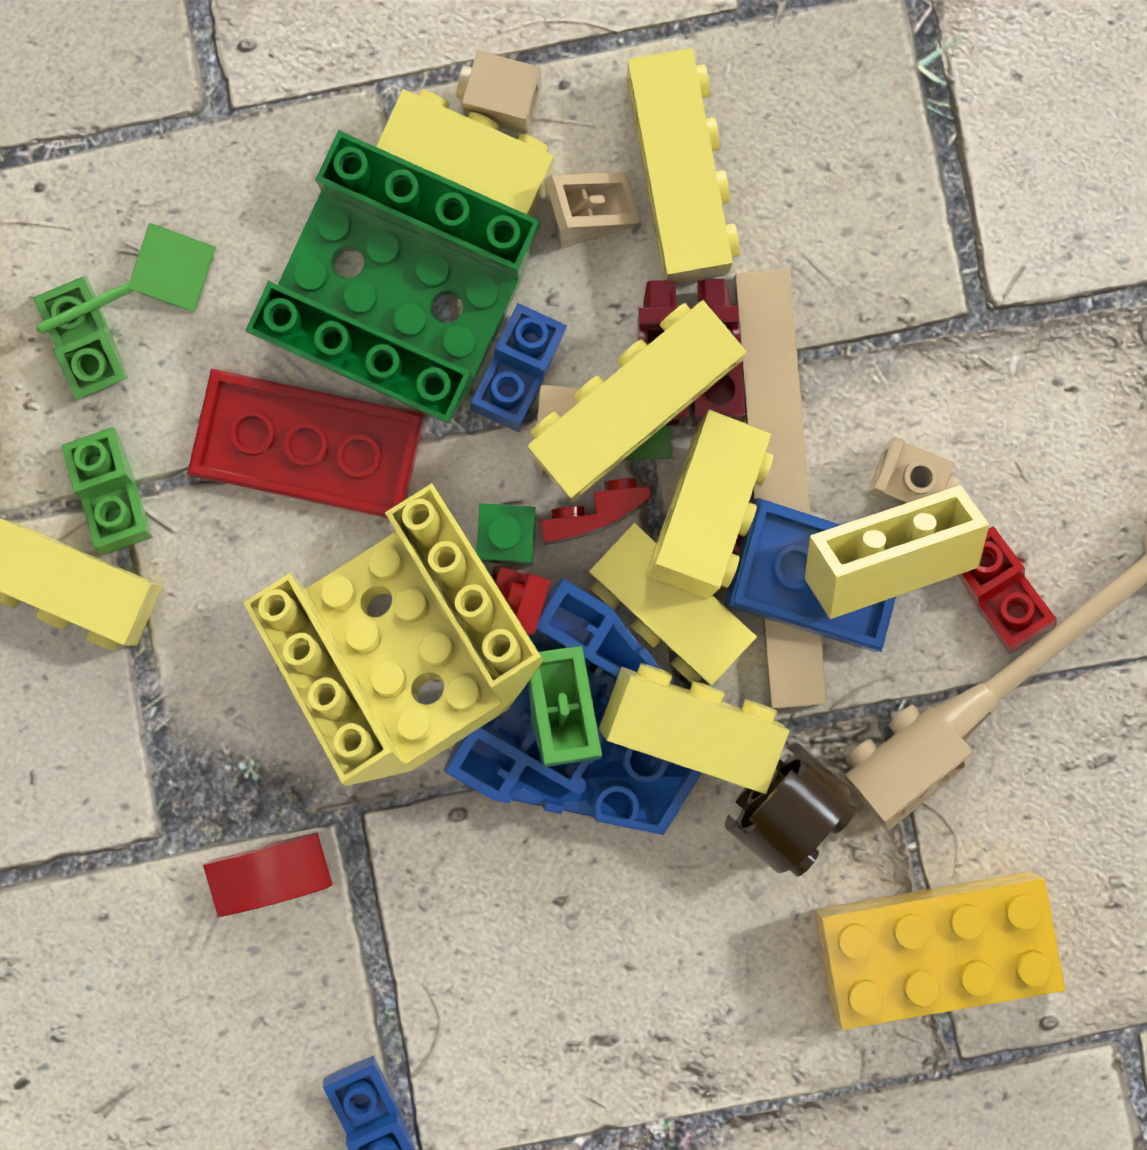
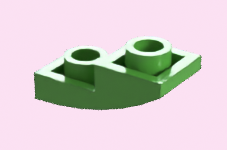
M83 276L33 297V300L43 321L96 296L87 276ZM101 308L48 331L56 347L52 350L76 400L128 378Z
M114 427L62 444L73 491L82 500L94 549L102 556L153 538L131 467Z

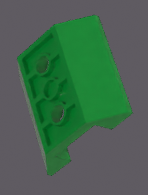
M338 130L315 179L321 190L278 284L268 280L245 331L449 424L474 384L518 289L541 221ZM345 251H356L364 258L362 271L353 278H342L335 273V260ZM444 295L456 296L463 304V311L460 317L451 323L438 321L432 313L433 304Z

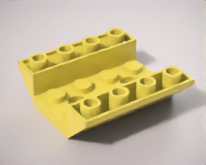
M433 483L385 512L396 532L305 589L289 573L243 602L339 779L345 786L410 772L507 711L543 662L539 652ZM381 594L392 596L391 607L385 614L379 617L368 616V605L372 599ZM440 680L444 683L443 694L436 702L428 705L418 703V692L426 682Z

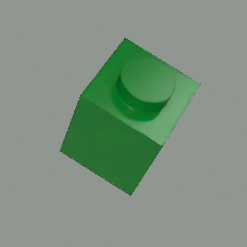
M479 503L476 553L482 563L533 566L536 507Z

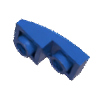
M517 303L495 347L494 357L471 401L470 410L519 432L553 361L567 325Z
M374 1055L323 1079V1089L346 1132V1145L349 1150H415L396 1101Z

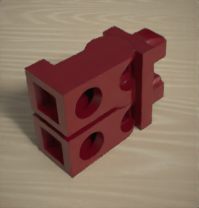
M704 279L698 281L697 304L704 300L740 343L739 305L731 306L727 279ZM647 281L643 308L638 309L637 341L642 339L648 346L664 332L660 327V323L678 308L676 307V281ZM742 362L692 403V426H697L708 410L743 422L745 418ZM688 407L665 426L685 427L688 420Z

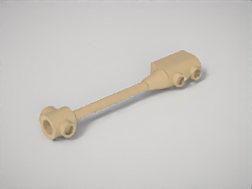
M1147 533L1143 536L1146 555L988 682L985 684L980 683L934 708L929 706L922 713L914 705L905 708L888 725L895 733L891 738L879 747L871 739L866 740L846 757L845 760L852 769L844 774V777L887 831L973 763V751L965 741L994 712L1002 698L1147 583Z

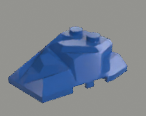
M562 577L546 595L535 634L527 633L538 652L582 646L602 752L601 759L544 767L532 729L527 683L507 711L454 744L444 767L445 773L494 801L510 804L511 800L542 806L544 811L562 814L563 811L591 816L597 822L661 835L665 834L702 774L690 768L609 742L601 734L599 727L621 667L638 672L640 663L658 669L660 667L655 663L656 661L650 653L640 645L624 626L623 621L610 606Z

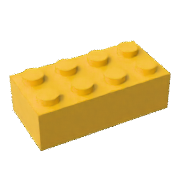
M1030 871L814 909L833 1018L842 1030L1066 991L1045 878Z

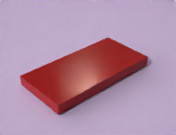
M211 368L187 475L388 519L385 512L408 497L425 415Z

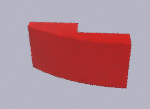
M636 478L608 480L603 482L604 491L594 492L595 514L585 515L584 506L552 509V519L541 520L544 545L583 538L622 521L649 501V486L637 487Z
M994 526L990 527L987 532L979 568L957 576L988 625L1010 655L1055 627L1057 618L1025 577V567L996 528Z
M494 566L491 574L492 579L525 632L534 635L551 580L533 574L519 573L501 566Z
M318 832L271 842L260 849L215 858L203 864L218 918L292 900L328 889L333 885Z

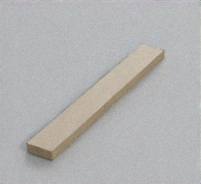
M790 269L735 273L734 283L736 305H739L740 343L747 351L742 361L746 424L772 433L766 452L773 455V461L762 486L754 485L752 498H761L811 515ZM763 618L770 708L827 704L821 636Z

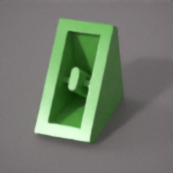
M582 646L539 652L543 662L528 681L532 729L544 767L601 759L602 752Z

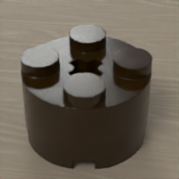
M794 743L786 747L794 755L784 762L779 758L766 794L746 787L742 790L735 801L742 808V811L737 820L728 814L725 828L777 873L791 871L796 877H799L807 872L818 858L819 851L816 848L830 832L833 834L841 832L854 817L856 808L849 802L850 788L800 744Z

